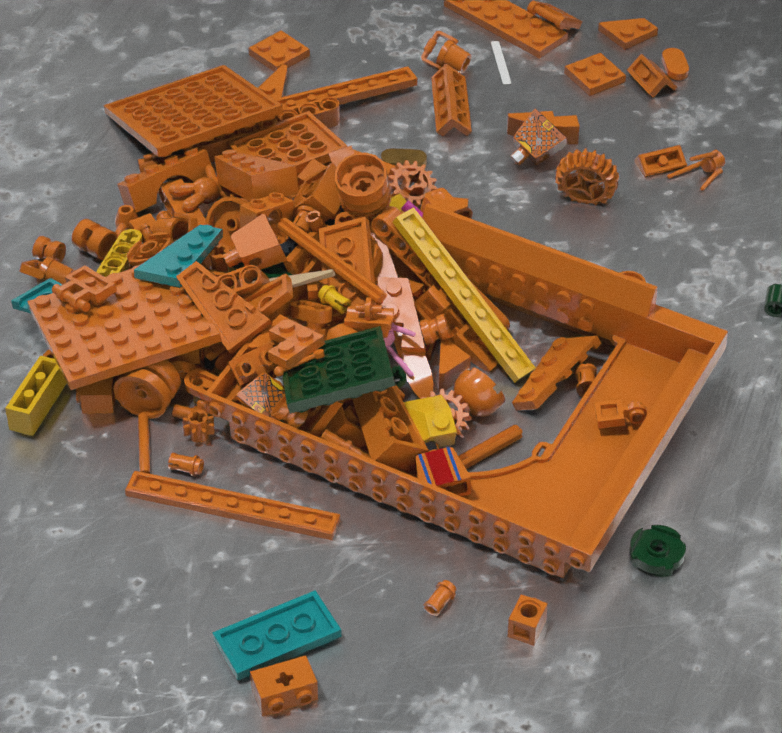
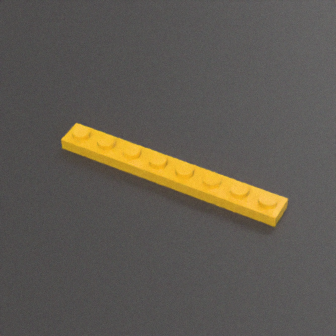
M413 207L397 216L393 220V224L512 381L516 383L531 373L536 367Z

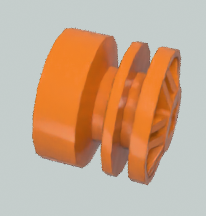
M366 152L354 153L345 157L338 164L335 170V184L340 205L344 212L352 213L356 219L361 217L372 219L389 206L391 202V189L387 168L380 158Z

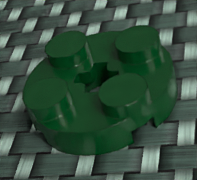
M651 525V529L644 531L641 528L633 534L630 541L631 563L633 566L646 572L668 577L684 562L686 545L680 539L681 535L668 526ZM658 546L662 548V552H656L652 549H656Z

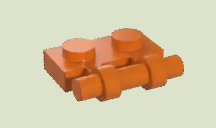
M85 265L65 276V284L61 286L55 284L52 287V292L56 294L59 300L69 302L72 308L87 312L91 307L90 303H88L89 300L99 303L117 292L114 282Z

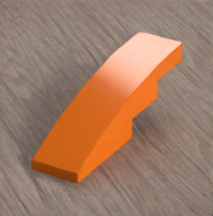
M415 302L418 319L420 321L424 319L432 320ZM447 306L440 314H445L450 328L451 338H448V340L470 355L473 364L489 373L499 362L468 322L465 323L450 306Z

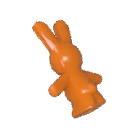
M212 165L205 167L207 178H199L194 183H174L170 186L169 194L172 196L193 194L184 200L183 211L191 212L202 203L210 204L218 197H230L232 191L218 184Z

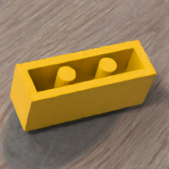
M40 355L5 407L9 430L33 436L67 384L55 359Z

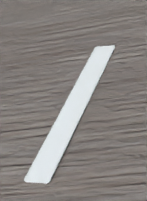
M492 41L491 45L503 85L512 84L499 41Z

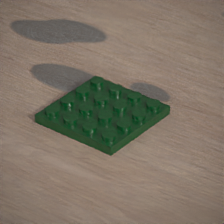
M381 326L326 340L325 345L319 348L324 350L325 356L323 358L310 360L285 371L282 375L287 407L290 414L305 412L310 408L321 405H332L339 400L358 398L369 392L384 391L389 387L396 386Z

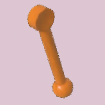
M315 350L313 354L306 356L289 369L277 366L274 369V374L280 377L285 371L315 358H323L325 356L324 350Z

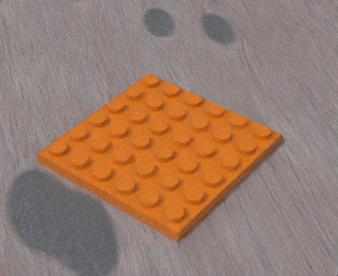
M225 65L103 105L106 115L158 157H167L172 152L180 149H190L194 144L210 142L214 137L232 134L237 129L252 127L257 122L272 120L277 115L284 113L282 104Z
M138 266L120 273L108 275L106 278L116 284L117 292L99 303L89 300L88 303H90L91 307L87 312L75 310L70 306L69 302H62L54 293L41 295L27 301L29 310L70 390L221 342L219 332L213 323L207 322L183 286L179 288L134 278V269Z

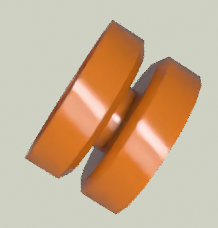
M221 198L208 210L205 220L206 225L223 229V238L218 244L227 245L230 251L236 248L231 235L239 230L240 205L250 202L245 198Z
M163 360L120 374L113 390L121 406L136 416L140 413H147L148 418L153 419L159 418L165 413L171 399L175 397L180 388L181 379L174 365L168 360Z

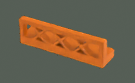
M445 64L431 77L436 132L441 136H445L454 127L468 136L472 130L466 77L448 64Z

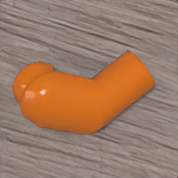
M199 399L196 403L197 406L192 408L175 404L172 417L188 418V415L194 410H204L207 415L209 413L206 411L205 401Z

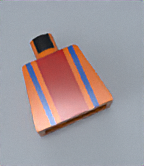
M430 441L425 443L429 451L416 456L417 478L459 496L471 494L470 474L454 448L446 447L439 449L437 442Z

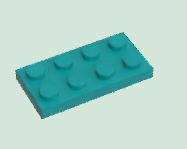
M316 590L214 631L212 635L213 641L236 679L240 680L250 676V671L281 663L342 637V630Z

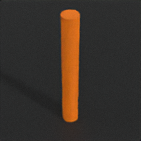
M140 413L138 415L139 472L150 474L149 418L147 413Z

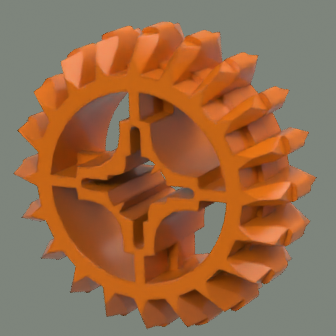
M587 148L583 152L576 149L574 153L568 152L566 157L560 160L559 166L556 169L555 183L558 184V190L562 191L563 197L569 196L571 201L575 200L578 203L585 204L593 203L596 206L599 202L605 204L608 199L612 198L618 187L619 173L617 172V166L612 165V159H605V153L598 155L596 149L593 152H588Z

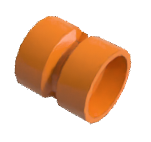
M86 218L81 220L72 233V244L74 247L88 252L100 260H104L117 240L118 235L116 232Z

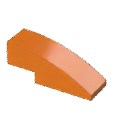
M553 111L540 112L566 137L567 145L578 144L580 126L577 115L554 116ZM531 112L508 113L507 134L514 136Z

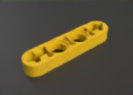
M135 229L121 232L96 272L107 277L112 273L128 270L130 264L127 253L139 240L142 242L141 232Z

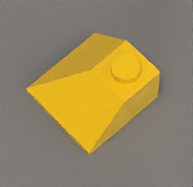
M442 395L403 402L425 443L434 441L437 442L438 447L454 445L457 431L451 408Z

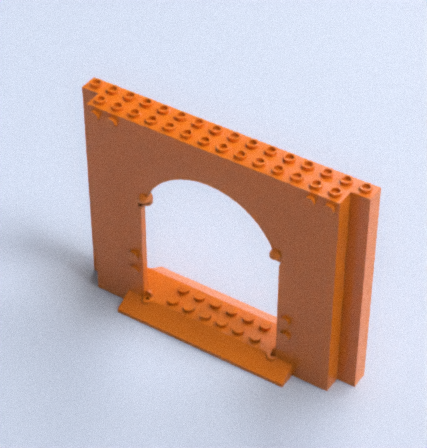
M427 203L422 219L466 277L489 300L584 336L598 335L601 342L615 347L552 444L539 442L533 449L531 457L516 464L495 470L468 472L471 477V494L459 496L418 479L416 463L408 471L389 467L321 438V435L318 437L299 428L231 401L239 391L253 380L238 386L229 365H227L204 394L206 411L214 417H220L229 421L231 438L236 442L251 446L261 453L270 454L285 463L296 465L306 472L315 473L330 482H336L348 487L353 492H360L377 502L386 503L401 512H407L419 517L424 522L438 525L448 532L457 533L469 538L474 543L483 544L500 554L509 555L524 564H530L550 575H556L564 579L571 566L591 572L724 353L728 331L656 305L657 286ZM388 247L398 278H408L411 281L424 284V291L418 297H413L415 303L429 287ZM314 257L301 274L322 271L321 261ZM307 284L292 288L293 298L268 317L271 321L281 314L303 326H307V321L290 317L291 302L309 301ZM335 321L326 324H331L332 327ZM258 335L247 341L233 359L248 353V345ZM274 369L267 372L272 378L275 375ZM621 399L622 407L633 401H639L646 406L647 416L643 422L638 424L630 422L625 417V426L598 429L594 402ZM367 446L359 447L360 450L370 455ZM541 449H545L541 457H539L538 454Z

